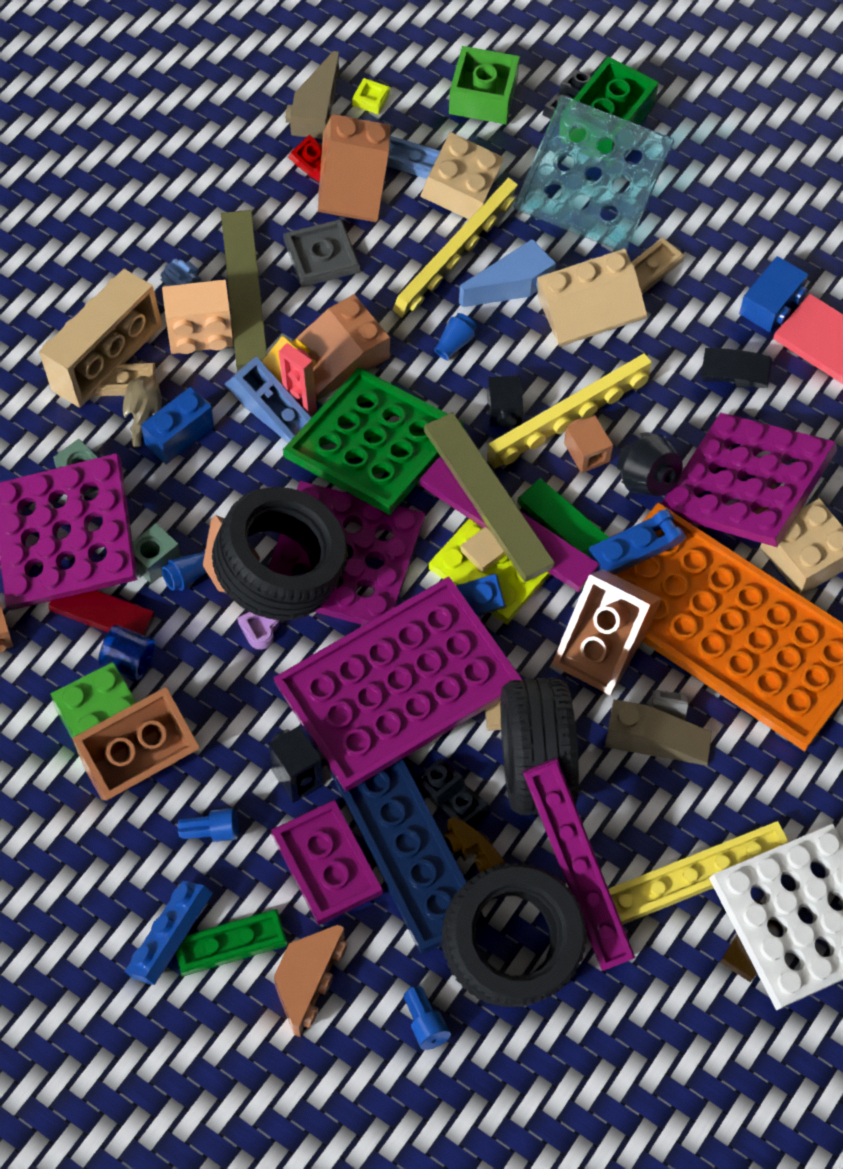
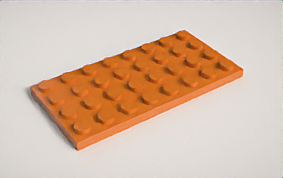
M657 503L642 522L667 508ZM669 510L674 517L673 523L675 526L680 527L686 535L683 542L615 574L662 598L642 642L803 751H806L843 701V623ZM662 529L655 532L658 538L665 535Z

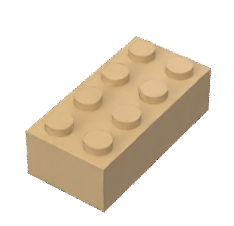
M123 269L116 277L110 279L107 285L94 298H91L76 316L68 320L52 339L43 345L39 354L51 390L81 408L95 394L96 388L99 385H104L117 372L116 368L120 364H125L163 326L152 284Z

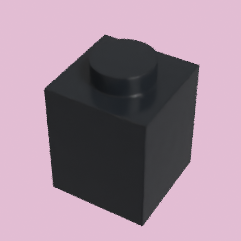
M520 375L488 377L487 401L490 426L509 428L522 424L523 399Z

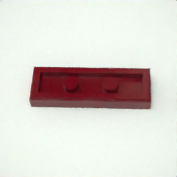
M97 590L54 599L48 604L49 611L140 645L155 618L154 611Z

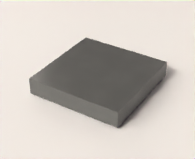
M342 219L283 233L284 242L301 288L360 273V265Z

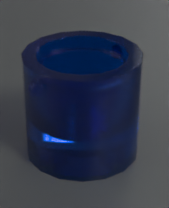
M115 624L108 631L101 645L98 657L99 665L104 667L113 662L119 673L139 680L143 677L151 663L155 650V640Z

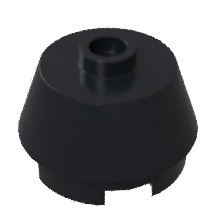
M644 432L640 434L641 438L632 446L626 444L619 455L617 469L621 471V483L633 494L663 496L669 493L678 483L683 470V462L665 436Z

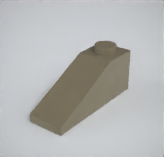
M333 51L295 92L293 104L287 105L286 123L291 125V135L307 137L310 134L313 138L323 139V131L331 116L339 76L338 51Z
M614 699L609 716L605 747L707 766L712 732L651 706Z

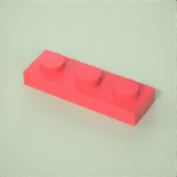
M286 343L279 350L282 384L312 417L317 411L312 358L303 349H296Z

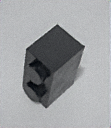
M300 726L291 731L286 729L276 734L272 741L268 743L271 770L292 803H295L323 786L321 758Z

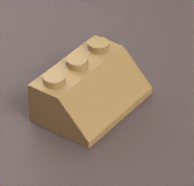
M625 249L537 277L538 299L559 347L647 318L637 274Z

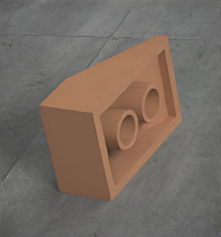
M331 114L323 131L317 212L377 222L389 154L391 125Z
M355 294L328 308L297 337V339L311 349L309 355L317 362L313 367L316 400L339 388L358 367L369 371L390 359L389 335Z
M604 569L590 574L551 665L608 695H612L649 630L662 598Z

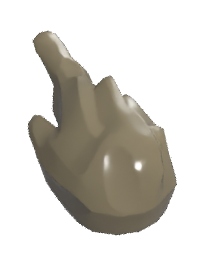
M140 376L129 382L123 401L124 418L130 413L133 414L134 422L130 430L134 447L141 446V424L149 419L151 414L153 416L161 410L162 407L159 385L147 376Z

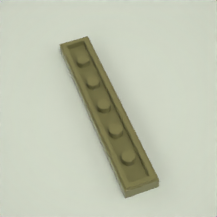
M251 210L221 213L237 371L256 356L261 362L267 356Z
M452 412L424 425L425 434L523 581L527 582L553 569L554 561L454 413Z

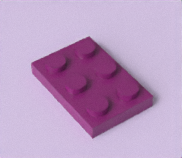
M335 800L271 830V835L318 926L383 895V890Z

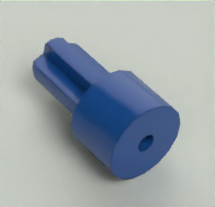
M235 808L211 810L209 816L180 819L178 821L179 837L182 839L211 837L213 842L237 840L239 835L237 812Z
M421 986L410 987L404 993V1000L414 1019L411 1028L418 1044L423 1050L439 1047L451 1036L441 1012L433 1010L424 988Z

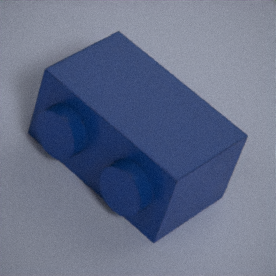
M776 256L743 296L739 314L766 331L771 332L778 323L782 325L791 313L792 305L794 303L800 304L808 291L805 284L809 274Z
M189 387L141 424L145 445L164 464H168L214 428L212 406Z

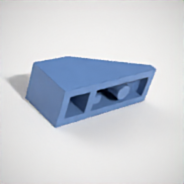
M532 239L460 285L459 304L462 307L530 297L538 292L537 277L555 272L556 263Z
M257 356L246 363L224 384L247 410L288 443L311 419L310 415Z

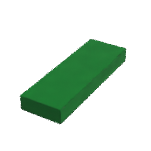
M541 478L518 497L517 504L541 525L588 557H590L588 554L589 547L609 538Z
M274 909L186 935L175 953L181 975L184 977L287 946V941L278 911Z

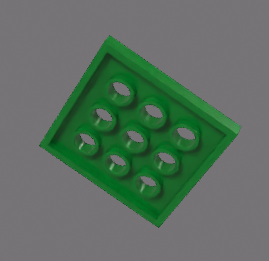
M358 367L283 448V457L384 513L391 515L418 484L420 478L441 457L426 434L414 436L411 432L424 430V425L447 415V413ZM367 402H371L374 404L370 408H361L360 406H358L360 403L363 404ZM397 416L400 418V420L396 422H388L385 420L386 417ZM458 419V421L464 428V422ZM350 422L355 424V426L350 429H344L340 427L341 424H347ZM371 436H377L382 439L377 443L366 441ZM333 443L336 445V447L331 450H325L321 448L323 444L326 445ZM402 450L408 453L405 457H395L392 455L394 452ZM357 457L363 460L359 464H350L347 462L348 459H354ZM387 472L390 474L387 478L379 479L373 476L375 473Z

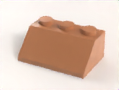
M167 687L160 689L72 738L89 778L101 800L106 801L200 749Z

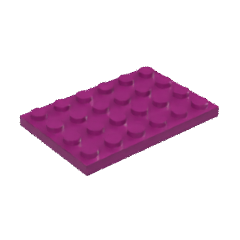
M449 576L273 677L277 688L345 792L501 700L502 687L510 680L522 681L519 674Z

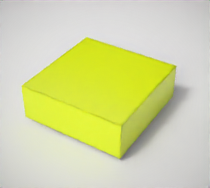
M363 78L352 98V106L379 115L391 94V87Z

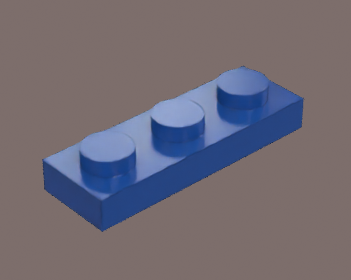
M182 881L180 886L173 891L171 900L160 917L153 922L151 931L142 945L134 952L131 962L124 972L134 980L155 985L213 893L204 885Z

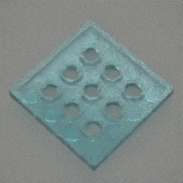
M562 95L513 207L517 211L614 250L625 249L627 251L673 146L674 139ZM576 128L586 131V137L580 143H574L570 140V133ZM610 139L614 142V148L610 153L602 154L597 150L601 140ZM638 150L642 153V159L638 164L630 165L625 161V156L629 151ZM564 156H570L574 159V165L568 171H562L557 166L559 159ZM598 167L602 170V176L598 181L590 182L586 180L585 173L589 168ZM626 178L629 180L630 187L626 192L618 193L613 190V184L617 179ZM558 184L562 187V193L558 198L550 199L545 195L549 185ZM579 195H586L590 199L588 207L583 210L573 207V201ZM606 206H614L618 210L616 218L612 221H605L601 218V211Z

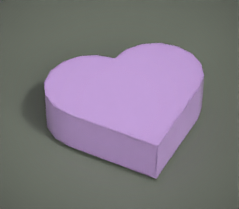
M251 612L237 617L238 624L252 647L262 650L271 646L274 639L273 632L279 627L280 619H268Z

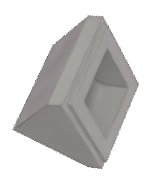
M655 690L652 694L651 707L685 721L688 709L687 695Z

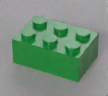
M608 56L563 111L559 137L610 163L655 106L659 82Z

